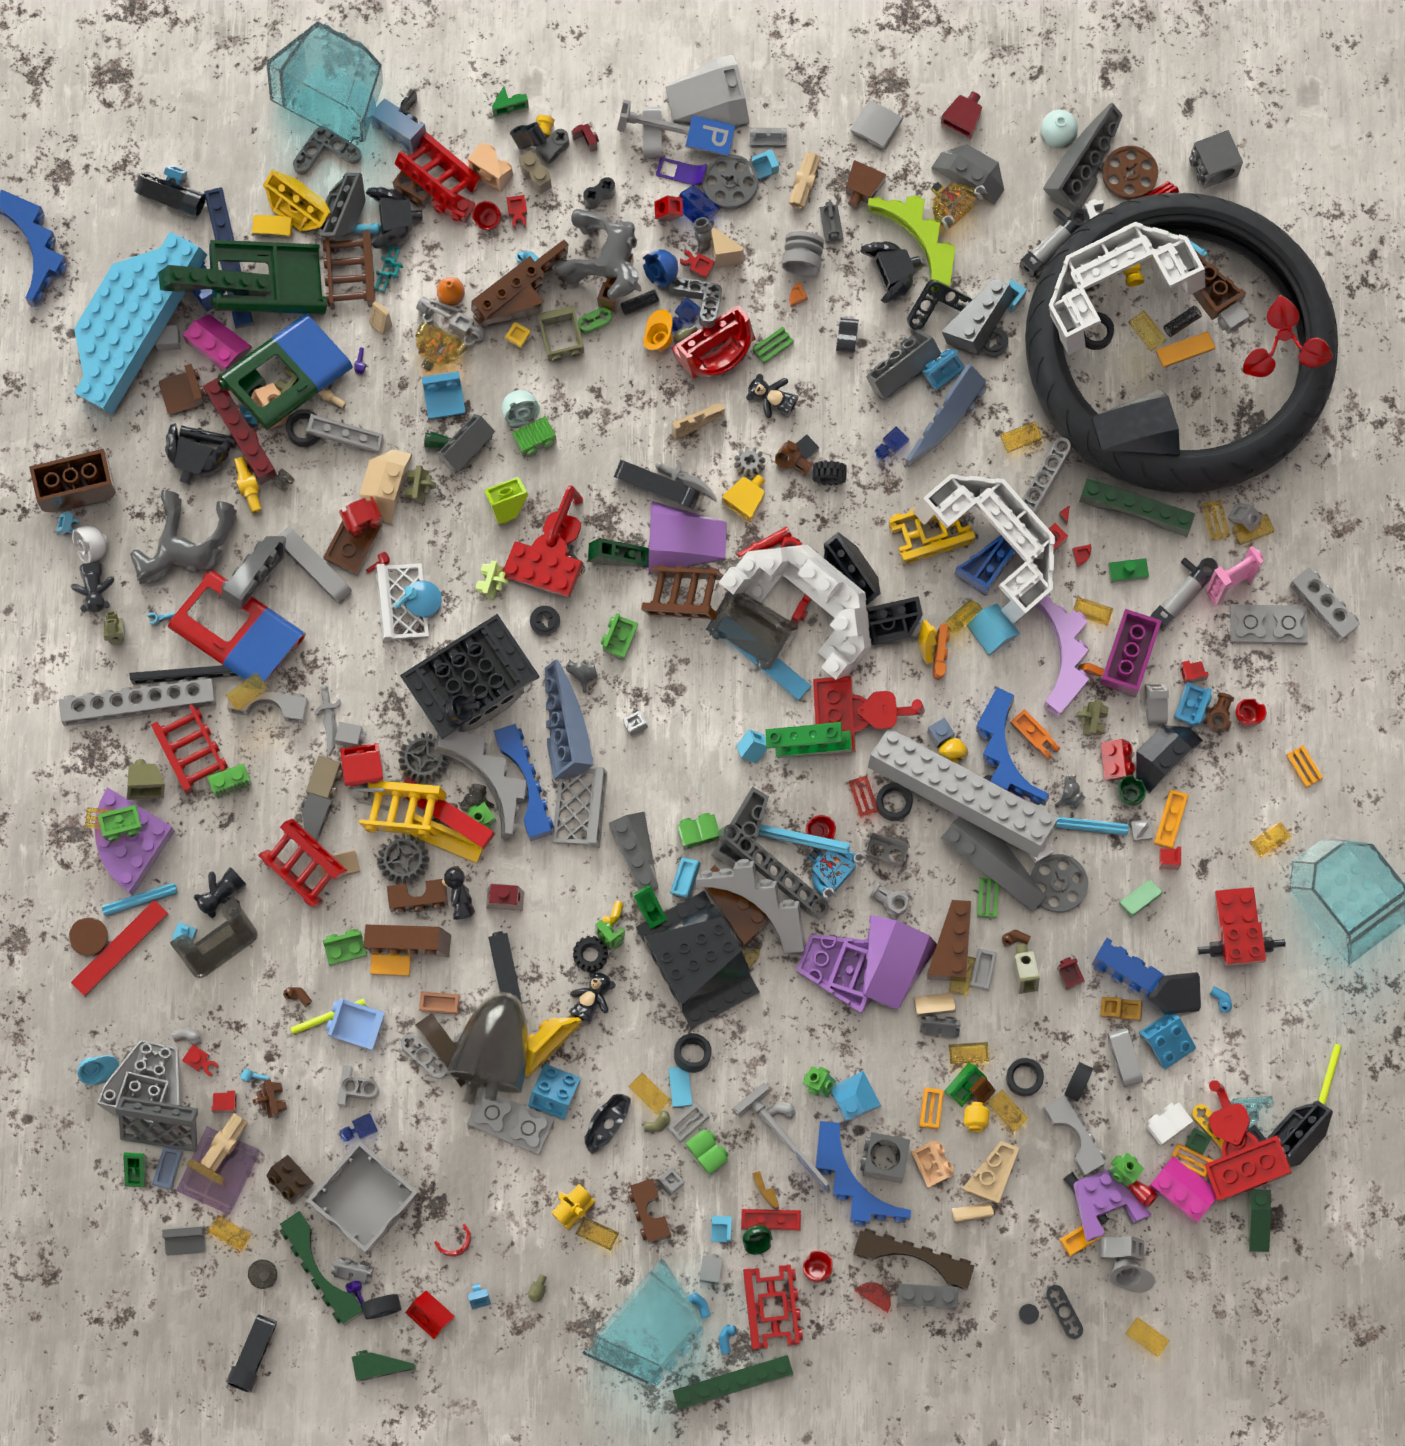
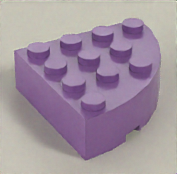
M107 787L96 813L94 829L96 846L100 859L109 874L121 888L133 896L175 830L169 824L136 805L143 831L133 837H128V835L122 836L120 840L113 842L105 840L102 835L98 814L136 805Z

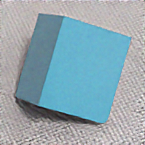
M772 149L751 158V164L754 166L759 180L779 172V163Z
M1011 279L1009 283L1015 297L1007 310L1013 313L1026 296L1027 289Z
M748 729L737 744L741 758L757 763L767 750L765 735Z
M712 1216V1242L731 1243L732 1217Z

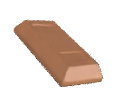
M421 991L419 1011L458 1014L460 995Z

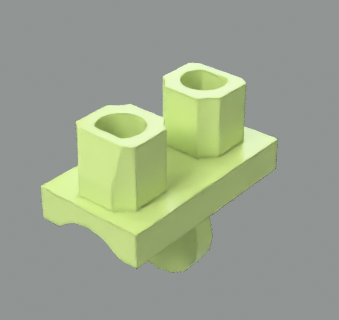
M491 561V564H483L481 574L487 576L486 581H478L475 589L489 599L494 600L496 592L501 591L502 586H508L509 583L508 580L504 579L506 574L502 572L504 568L499 566L497 561Z

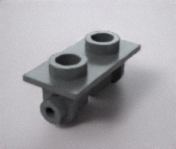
M831 201L826 202L825 206L819 207L825 242L843 240L838 204L834 205Z
M936 1015L921 1017V1023H925V1025L921 1024L920 1032H923L924 1035L937 1036L938 1029H942L941 1036L953 1038L959 1036L960 1028L956 1027H961V1024L957 1018L945 1017V1019H940Z

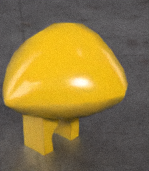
M958 738L946 740L937 750V754L958 764V759H965L969 753L965 743Z

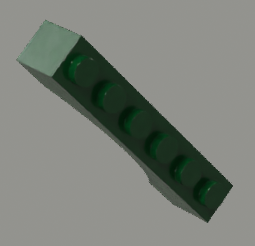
M167 265L158 272L160 290L180 292L209 289L228 291L240 296H267L271 293L269 274Z
M1089 478L1086 479L1079 500L1081 503L1096 508L1113 509L1142 517L1170 532L1185 537L1189 534L1195 516L1193 512Z
M298 1211L280 1223L282 1227L279 1230L285 1240L289 1239L292 1246L290 1249L296 1257L300 1256L303 1260L301 1266L306 1274L310 1272L314 1279L311 1282L316 1290L321 1289L324 1293L322 1299L327 1307L331 1305L335 1312L332 1315L337 1323L342 1322L345 1326L364 1314L362 1307L353 1294L333 1286L319 1271L312 1253V1229L303 1214Z
M785 1355L673 1390V1395L678 1411H682L736 1392L792 1377L794 1374L789 1357Z

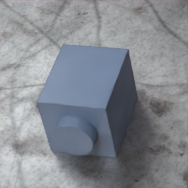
M945 717L929 726L927 734L937 748L946 740L954 738L955 735Z

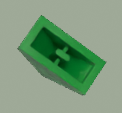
M124 1152L125 1186L145 1187L148 1157L144 1153Z

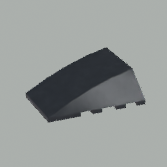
M1160 389L1091 418L1101 452L1127 453L1128 451L1136 452V454L1155 453V455L1162 456L1164 454L1180 456L1177 421L1169 396Z

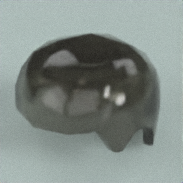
M259 1259L251 1263L248 1269V1279L251 1285L259 1289L271 1288L278 1278V1270L272 1261Z

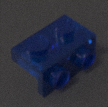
M694 184L682 191L678 196L683 200V214L693 223L701 217L710 219L720 210Z

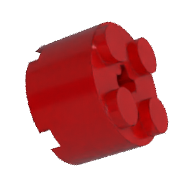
M370 496L371 500L369 501L362 498L345 506L346 511L343 512L342 509L339 511L347 532L353 533V536L364 533L363 529L369 527L373 529L381 525L380 521L383 517L373 496Z

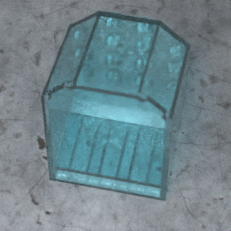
M317 21L267 60L266 67L270 100L349 143H352L353 140L364 142L383 85L382 64L360 41H354L345 33L337 32L328 24H322Z
M1322 839L1292 861L1289 883L1290 891L1349 965L1405 924V883L1374 844L1350 840Z
M661 1258L593 1337L595 1343L590 1349L586 1347L582 1353L586 1359L649 1388H652L654 1385L657 1387L663 1381V1375L667 1371L671 1373L678 1365L677 1359L680 1356L684 1358L691 1350L690 1344L693 1341L697 1343L703 1336V1320L666 1262Z

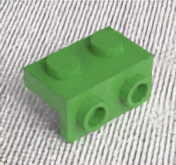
M616 613L615 617H611L608 627L610 629L608 634L603 635L601 645H603V652L625 659L638 623L620 616V613Z

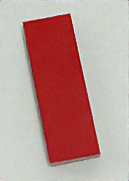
M742 1209L741 1229L747 1230L754 1225H764L769 1230L801 1231V1210Z

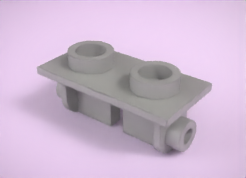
M750 128V145L787 146V128Z
M339 1257L332 1263L331 1274L348 1280L350 1273H352V1281L366 1284L371 1281V1273L374 1267L366 1262L356 1263L352 1262L349 1258Z

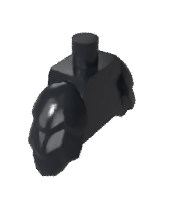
M371 187L367 189L366 194L379 202L382 236L371 245L375 249H388L394 245H400L412 231L413 222L423 220L422 210L411 211V202L406 200L404 195L395 189H387L385 187Z
M888 241L872 242L861 246L860 252L862 254L875 258V265L885 289L888 291L881 301L889 303L898 300L901 296H905L913 285V276L916 273L915 268L922 265L920 257L910 258L906 249H901L898 245Z
M176 423L170 425L166 435L165 452L171 464L176 469L183 471L180 482L190 485L193 475L203 477L218 471L222 467L223 462L228 458L232 444L227 440L215 450L212 447L179 437Z

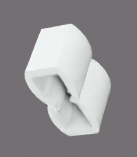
M1172 1102L1163 1109L1165 1113L1161 1116L1156 1114L1148 1120L1150 1124L1146 1128L1160 1146L1193 1122L1179 1102L1175 1105Z

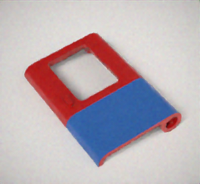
M214 570L211 572L207 571L199 586L172 617L168 628L261 690L266 680L293 647L297 648L302 643L306 632L252 596L242 608L243 611L250 615L230 641L223 640L187 615V612L206 589L210 588L222 596L221 587L227 579Z

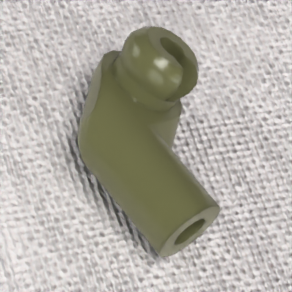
M661 1111L655 1122H644L645 1132L663 1131L670 1123L669 1113Z

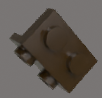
M286 1155L274 1164L266 1174L269 1182L291 1204L314 1184L289 1155Z

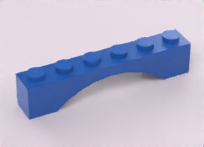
M515 723L494 730L500 753L517 765L527 782L529 801L523 821L530 842L552 835L551 829L554 828L551 817L547 818L545 811L548 810L545 799L541 800L539 793L542 792L539 781L535 782L533 775H536L533 763L529 764L527 757H530L527 746L523 747L521 740L524 739L521 728L517 729Z

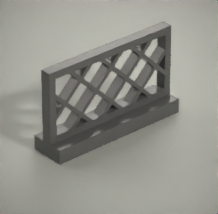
M121 1096L116 1107V1115L119 1116L120 1140L192 1152L197 1151L196 1118L198 1116V1108ZM125 1116L133 1117L134 1120L129 1121ZM145 1120H151L153 1123L149 1125ZM138 1122L144 1128L139 1130L134 1124ZM164 1123L172 1124V1126L168 1128ZM157 1125L163 1132L158 1133L153 1127ZM182 1126H188V1127H191V1129L187 1131V1130H186L184 1127H182ZM130 1128L135 1134H126L125 1130ZM176 1128L182 1135L178 1137L172 1130ZM148 1131V1132H150L154 1137H153V1138L147 1137L144 1133ZM167 1134L173 1140L168 1141L163 1136ZM186 1137L192 1144H187L182 1139Z

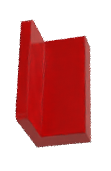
M424 1291L417 1297L405 1312L433 1339L437 1338L444 1327L455 1317L428 1291Z

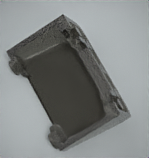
M728 591L716 610L718 612L717 619L711 620L705 630L710 632L709 635L716 640L720 638L727 639L754 656L758 662L757 666L760 668L771 670L797 633L799 627L745 592L732 594Z
M234 897L222 907V914L227 921L194 944L191 938L185 935H181L170 942L173 949L196 978L208 976L254 943L258 937L255 926Z

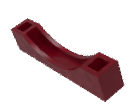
M218 378L203 385L204 391L239 446L254 475L262 485L277 476L275 468L229 392L219 387L217 383Z

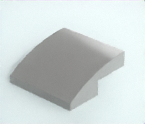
M868 101L850 130L852 134L867 139L870 144L885 149L903 121V118L877 103Z

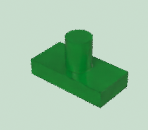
M1146 558L1108 563L1111 583L1149 578Z

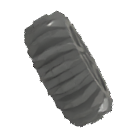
M421 733V738L414 734V741L408 738L407 742L409 745L402 744V748L405 751H399V755L402 757L398 759V762L403 763L400 769L405 770V777L410 775L409 779L411 781L417 778L416 782L420 784L421 779H424V783L427 785L428 779H431L432 783H434L435 776L441 779L442 775L440 772H447V769L443 766H450V763L446 761L450 759V756L440 754V759L430 754V747L435 748L436 737L432 740L431 733L428 734L427 738H425L424 733ZM423 745L421 751H413L416 747ZM427 754L428 760L422 764L420 757ZM409 758L419 763L418 771L409 765ZM437 764L433 770L425 772L428 766H435Z
M403 833L401 834V839L394 835L395 841L393 842L388 838L387 842L389 845L387 846L384 843L381 845L385 851H378V854L383 856L377 858V861L382 863L378 866L379 870H384L382 875H388L387 880L389 882L395 878L394 883L398 885L399 880H401L402 884H405L406 880L413 884L412 878L414 877L419 881L420 877L418 874H426L422 868H429V865L424 863L430 861V857L425 856L429 853L428 849H423L425 843L418 844L420 839L417 837L413 840L412 834H409L408 839H406ZM402 846L413 847L417 852H406ZM397 848V855L391 858V861H388L390 853ZM400 852L403 853V856H405V858H408L406 859L407 867H405L404 863L401 861L400 857L402 856ZM419 857L417 866L410 871V864ZM390 867H401L404 869L405 873H397L393 871Z

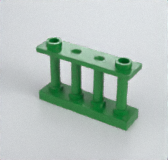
M841 722L765 729L766 748H776L777 758L852 751V732L842 731Z

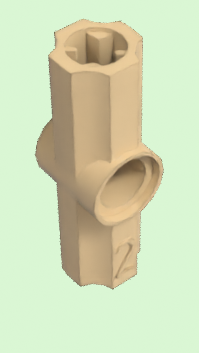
M805 153L800 170L797 171L793 185L794 189L789 200V205L793 208L804 209L809 192L813 189L816 178L815 174L820 163V156L815 153Z
M233 1113L223 1130H220L211 1143L212 1146L202 1159L201 1164L216 1172L225 1157L234 1150L238 1142L237 1139L246 1128L248 1122Z

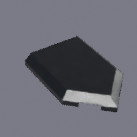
M1198 972L1163 975L1155 989L1147 996L1151 1002H1154L1159 1007V1010L1164 1015L1199 1011L1201 1008L1200 976Z

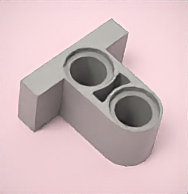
M1145 684L1147 724H1167L1169 690L1164 684Z
M343 1065L337 1100L338 1106L347 1107L348 1097L367 1100L377 1098L380 1093L377 1083L371 1079L352 1077L353 1068L349 1065ZM348 1083H355L356 1087L353 1091H346ZM369 1085L375 1086V1091L372 1094L365 1093V1088Z
M1134 1236L1103 1237L1100 1240V1258L1144 1260V1240Z

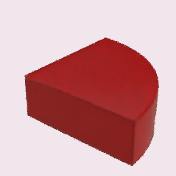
M1091 544L1072 548L1076 567H1080L1088 561L1092 549Z

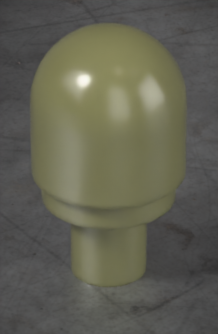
M692 325L689 328H681L674 334V342L677 344L698 331L697 327Z
M540 1274L537 1282L533 1281V1284H531L528 1291V1297L531 1301L538 1302L543 1298L546 1291V1286L544 1285L547 1279L546 1276Z

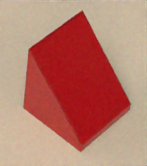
M1067 506L1059 513L1060 518L1066 525L1068 523L1070 506Z

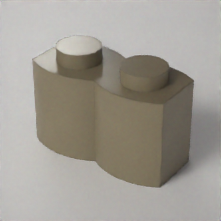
M528 151L519 157L521 172L527 179L531 180V185L536 192L542 194L552 188L550 173L544 166L540 165V160L535 153Z

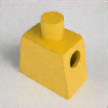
M758 474L752 481L742 477L723 494L722 503L751 523L765 497V491L761 489L765 479Z

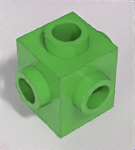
M485 802L478 807L474 805L467 810L468 816L489 829L496 822L494 815Z
M811 1066L810 1070L805 1074L803 1084L808 1088L807 1092L814 1096L821 1095L827 1098L836 1080L829 1075V1070L823 1067L817 1069Z
M1125 1153L1121 1156L1117 1155L1111 1161L1112 1166L1108 1171L1116 1181L1126 1187L1136 1181L1144 1168L1133 1155Z

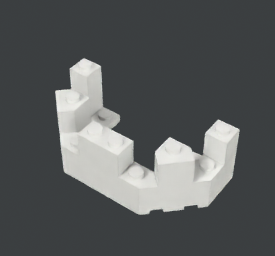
M1134 222L1067 255L1057 280L1053 297L1049 303L1050 316L1059 331L1060 340L1067 354L1070 355L1084 348V331L1101 323L1085 290L1132 266L1147 260L1153 272L1161 271L1170 288L1181 283L1188 296L1205 288V268L1189 239L1183 235L1178 236L1169 233V231L1155 227H1146L1143 224Z
M950 474L929 492L912 511L924 525L936 516L946 528L951 526L963 514L966 515L975 506L982 512L1025 561L1023 565L998 586L1011 600L1000 611L1014 624L1053 590V548L1055 536L1004 479H988L977 476L966 477Z
M808 545L748 551L736 567L728 569L719 583L732 594L745 592L757 603L762 604L782 576H785L835 618L830 624L835 629L818 651L826 659L821 668L834 679L849 676L870 649L871 639L869 638L865 592Z

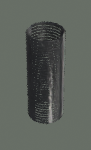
M655 289L620 303V306L626 316L659 302V297Z
M1193 305L1178 317L1165 324L1163 327L1166 334L1172 337L1201 318L1202 314L1200 310H1197L1198 307Z

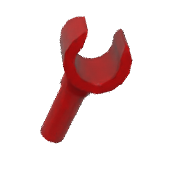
M386 552L378 554L379 561L367 568V573L376 569L377 564L388 565L390 562L388 554Z

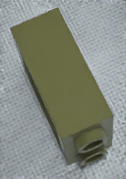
M573 305L537 314L548 361L557 362L561 361L564 357H578L581 353H585ZM572 320L578 345L551 351L545 326Z

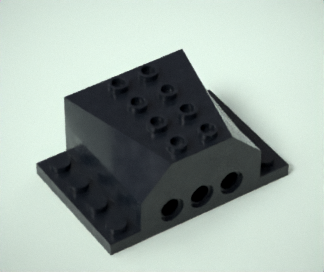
M498 614L400 675L441 739H444L456 730L467 732L480 727L508 709L524 694V687L540 678ZM474 693L477 694L473 702H480L481 706L472 709L471 717L467 722L457 724L451 722L446 717L444 709L448 698L457 694H463L467 697Z
M705 891L665 911L664 913L668 920L650 929L646 922L636 927L691 1030L760 993L751 977L750 968L737 941L721 913L714 904H711Z

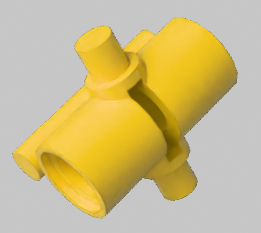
M578 1184L569 1194L560 1193L558 1195L560 1204L551 1214L569 1230L596 1201Z

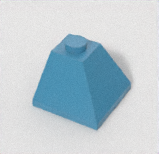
M864 1071L834 1085L830 1092L846 1123L881 1106Z

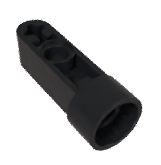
M145 172L139 173L134 190L139 195L178 209L182 213L198 218L206 201L205 193L192 188H185Z
M260 1314L256 1316L236 1366H232L226 1383L228 1385L252 1393L258 1379L256 1373L277 1325L276 1320Z

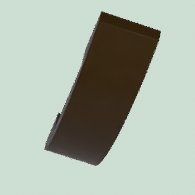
M432 1013L416 1024L460 1087H463L477 1077Z

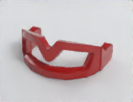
M466 1224L462 1225L467 1233L463 1246L459 1250L447 1251L442 1249L440 1243L435 1241L434 1243L440 1253L456 1257L462 1255L469 1248L471 1233Z

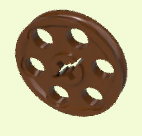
M1123 146L1112 151L1106 158L1102 170L1103 182L1106 188L1118 198L1124 200L1139 198L1151 192L1155 187L1158 178V165L1154 157L1145 149L1137 146ZM1134 152L1137 157L1134 160H1130L1126 154ZM1116 159L1120 162V165L1113 167L1110 165V161ZM1150 162L1152 168L1144 169L1142 163ZM1134 168L1133 174L1127 177V171H1131ZM1111 176H1115L1119 179V182L1111 184L1108 179ZM1148 179L1151 185L1145 187L1141 184V180ZM1131 186L1134 188V192L1127 194L1124 188Z

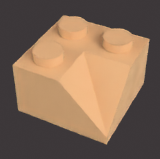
M480 142L468 159L469 168L477 173L483 182L499 192L504 189L513 176L512 166L504 160H498L495 148L489 144L485 145Z

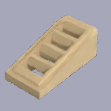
M375 301L372 304L369 323L370 326L383 335L392 326L389 311Z

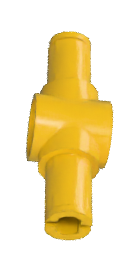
M244 457L234 459L238 472V480L236 481L241 496L247 499L251 513H258L262 511L257 496L259 487L255 475L249 472Z

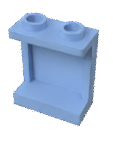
M342 998L339 999V1002L335 1001L332 1012L335 1013L333 1020L328 1021L325 1030L329 1032L328 1036L373 1050L385 1012Z

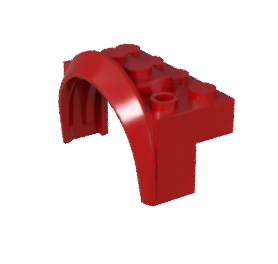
M738 305L718 317L715 326L699 329L671 347L674 357L693 379L698 376L713 377L734 368L744 358L751 343L756 338L750 318ZM732 339H734L739 344L740 348H738V346L732 341ZM726 341V342H725L719 349H717L716 351H714V352H712V353H710V354H708V355L703 356L705 353H707V352L710 351L711 349L715 348L716 346H718V345L721 344L722 342Z

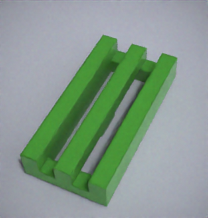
M781 327L754 346L753 351L765 364L792 345L794 340L790 338L788 332L786 333L784 327ZM781 334L783 335L777 340H775L773 343L765 347L763 350L759 351L761 348H763L768 343L776 339L778 336H780ZM785 339L787 340V342H785L784 344H782L781 346H779L777 349H775L774 351H772V352H771L770 354H768L767 356L763 357V355H764L766 352H768L769 350H771L772 348H774L776 345H778L779 343H781L783 340H785Z
M979 878L977 917L997 918L999 884L992 878ZM983 883H987L985 913H982ZM991 884H994L993 913H989Z

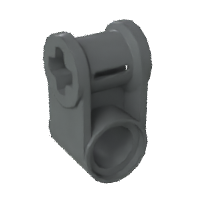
M564 129L555 130L543 144L536 147L535 151L547 164L552 163L568 148L570 142L567 131Z

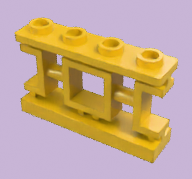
M913 509L903 515L902 513L895 514L889 519L888 525L891 528L892 534L901 531L906 543L905 546L898 549L903 566L975 543L976 537L971 525L961 527L959 519L948 527L955 526L958 536L948 538L947 528L934 516L929 522L937 520L942 534L925 539L921 527L923 523L913 513ZM915 520L916 530L907 533L904 523ZM919 537L923 547L912 550L910 540Z

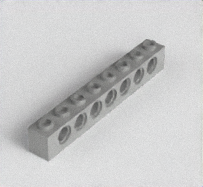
M199 677L196 681L179 680L178 683L174 684L162 682L159 683V686L152 687L151 685H142L138 689L126 687L116 692L105 690L101 694L84 693L80 697L68 695L64 696V699H59L60 717L64 726L190 709V705H193L194 708L216 705L214 683L208 677ZM193 689L199 690L196 696H191L190 692ZM180 692L178 698H171L172 693ZM154 695H161L159 701H152ZM136 697H142V701L139 704L133 703ZM116 700H123L121 706H114ZM98 702L104 703L101 709H95V705ZM85 705L83 711L76 712L77 706Z

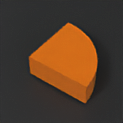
M800 282L794 285L790 292L789 303L791 307L808 300Z
M1091 663L1078 665V669L1083 670L1087 675L1103 676L1104 669Z

